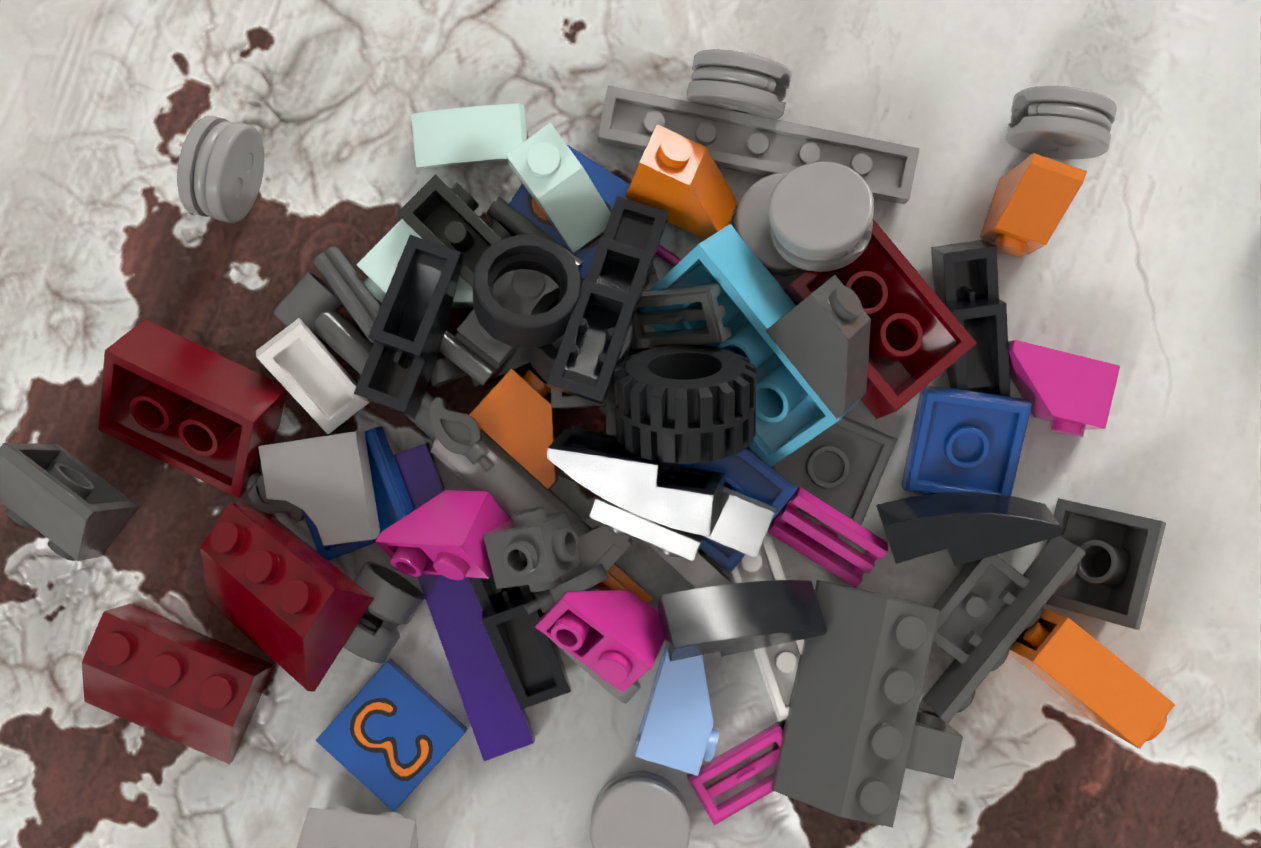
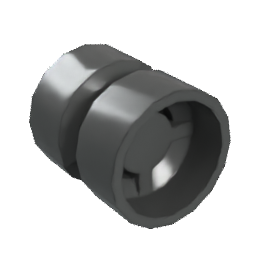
M368 561L364 563L353 581L374 597L367 611L383 621L381 623L374 617L364 613L343 647L363 659L375 663H383L400 638V633L397 629L398 625L410 623L425 597L417 587L399 574L382 565Z

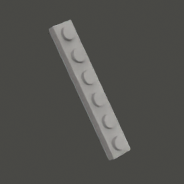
M609 85L597 136L599 143L644 152L656 126L660 125L707 147L717 167L762 176L789 173L797 167L814 162L837 163L849 167L862 176L869 185L873 198L905 204L910 199L920 149Z

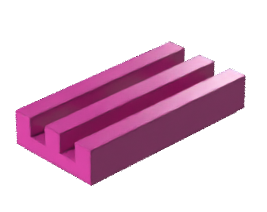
M800 486L772 520L768 529L769 534L855 588L862 582L863 574L865 572L869 574L873 570L877 558L882 559L888 553V542ZM798 507L801 508L802 510L817 518L818 520L828 525L835 531L839 532L846 538L858 544L866 551L864 552V554L861 553L854 547L839 539L838 535L835 532L831 531L823 525H817L813 521L798 513L796 509Z
M778 722L712 759L711 762L702 765L698 776L690 773L687 774L688 781L714 825L773 792L771 786L774 773L717 806L712 800L777 762L779 748L783 739V731ZM774 742H777L779 745L705 788L703 783Z

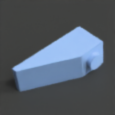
M665 643L636 738L635 757L698 776L702 761H712L719 738V730L712 729L714 722L703 657L699 655L670 662Z

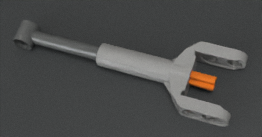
M308 271L273 310L274 314L287 327L300 318L315 336L318 335L359 374H362L374 343L370 342L363 333L338 312L343 303L332 288L314 273ZM425 392L416 418H408L432 440H435L430 452L472 491H488L511 520L513 513L539 506L544 507L545 514L567 511L571 528L576 532L579 540L578 556L580 565L563 575V582L602 563L609 578L585 591H590L593 587L598 591L631 590L648 604L653 600V597L615 563L632 545V535H620L610 531L604 523L592 518H581L554 492L544 487L482 429V442L490 451L486 456L494 464L487 472L479 463L473 465L466 456L447 450L439 442L431 427L429 408L434 398L428 392ZM644 541L695 588L733 584L700 551H698L694 561H691L684 557L666 555L660 552L655 545ZM559 647L605 690L622 703L626 704L641 688L637 680L622 693L565 649Z

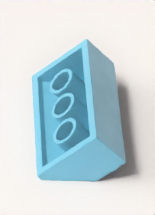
M729 224L699 243L649 291L720 284L722 294L716 298L718 305H725L727 315L722 318L723 326H730L732 336L723 343L696 345L713 346L735 352L750 360V363L755 365L756 436L753 437V442L749 447L755 455L772 467L841 420L867 392L845 414L836 419L766 332L769 327L792 310L796 304L733 226ZM702 303L638 308L640 312L702 307ZM706 320L654 324L651 326L655 331L704 328L707 327Z

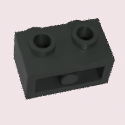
M435 174L397 214L422 239L461 252L463 260L460 276L473 288L474 268L483 252L500 239L512 236L496 220L487 225L474 212L479 204L461 185L456 182L449 188Z

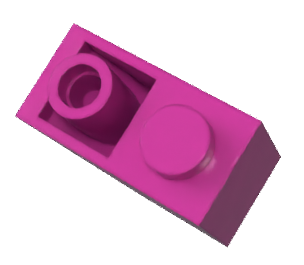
M444 490L382 531L375 542L392 559L391 565L397 571L407 576L419 577L421 574L443 575L453 580H463L464 577L489 579L492 568L483 535L511 519L488 491Z
M631 590L566 592L539 619L535 628L553 640L559 647L565 649L622 693L653 667L665 640L658 611Z

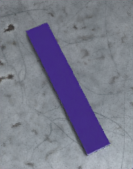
M429 443L394 455L414 510L445 490L435 459L430 452ZM421 574L418 580L483 760L487 761L533 744L535 736L525 708L521 710L482 621L483 610L469 578L464 577L463 580H453L443 575Z

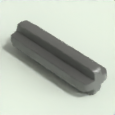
M330 247L315 258L314 264L368 338L381 306L340 249Z

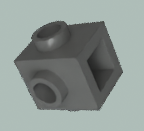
M543 506L524 509L511 515L512 520L483 535L497 589L529 585L531 592L549 590L563 583L562 576L580 565L578 556L579 540L576 532L571 528L567 511L545 514Z

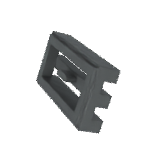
M720 284L643 291L637 308L701 302L702 307L635 313L632 321V349L679 344L723 343L732 336L730 326H723L722 318L727 315L725 305H718L716 298L722 294ZM706 320L707 327L644 333L641 332L640 328L642 325Z

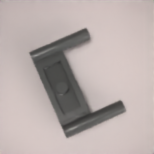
M500 197L491 204L487 211L491 218L515 236L520 234L542 236L561 245ZM563 247L574 258L580 270L584 262ZM518 269L507 272L498 278L493 285V295L503 308L516 314L531 315L533 308L542 296L559 286L549 276L536 270ZM473 309L457 329L458 333L455 336L445 330L439 352L482 386H486L516 347H511L492 338L479 324Z

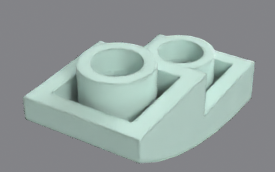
M521 103L462 107L411 114L417 168L508 161L506 154L527 139L524 104Z

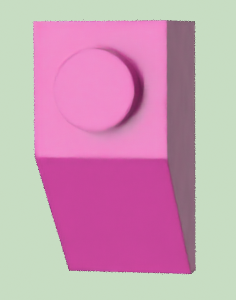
M1018 340L1008 342L1010 378L1022 398L1032 403L1031 413L1034 418L1052 422L1050 430L1053 432L1075 437H1083L1085 430L1106 429L1120 370L1119 365Z

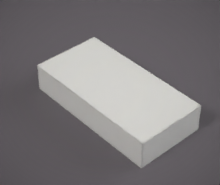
M300 318L256 350V357L327 434L331 433L370 403L354 394L357 386L356 381Z

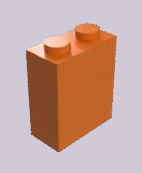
M1045 608L1040 619L1032 627L1024 629L1009 648V654L1091 721L1139 749L1146 741L1154 739L1162 732L1167 722L1166 716L1175 706L1172 701L1069 617Z

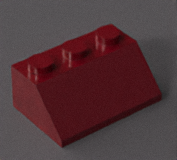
M874 219L869 244L855 261L833 271L813 272L806 270L784 289L797 306L836 275L844 286L850 288L858 296L862 309L871 319L867 393L860 400L876 419L897 412L977 344Z
M144 319L105 350L98 430L240 498L246 491L248 480L261 463L258 446L269 445L280 426L287 390L283 385Z
M229 502L200 547L208 602L307 691L315 692L374 597L273 515Z
M130 603L104 611L82 660L84 702L230 764L234 760L274 665Z

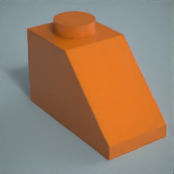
M660 125L656 126L625 196L627 199L669 212L668 223L705 240L729 225L738 203L707 147Z
M1033 153L999 179L980 238L994 242L998 252L1015 257H1023L1025 253L1030 254L1047 245L1082 186L1087 171Z
M511 368L468 416L473 417L489 437L544 487L550 489L558 481V475H556L558 467L547 459V448L556 439L555 409L552 408L551 403L546 399L551 393V389L530 370L521 377Z

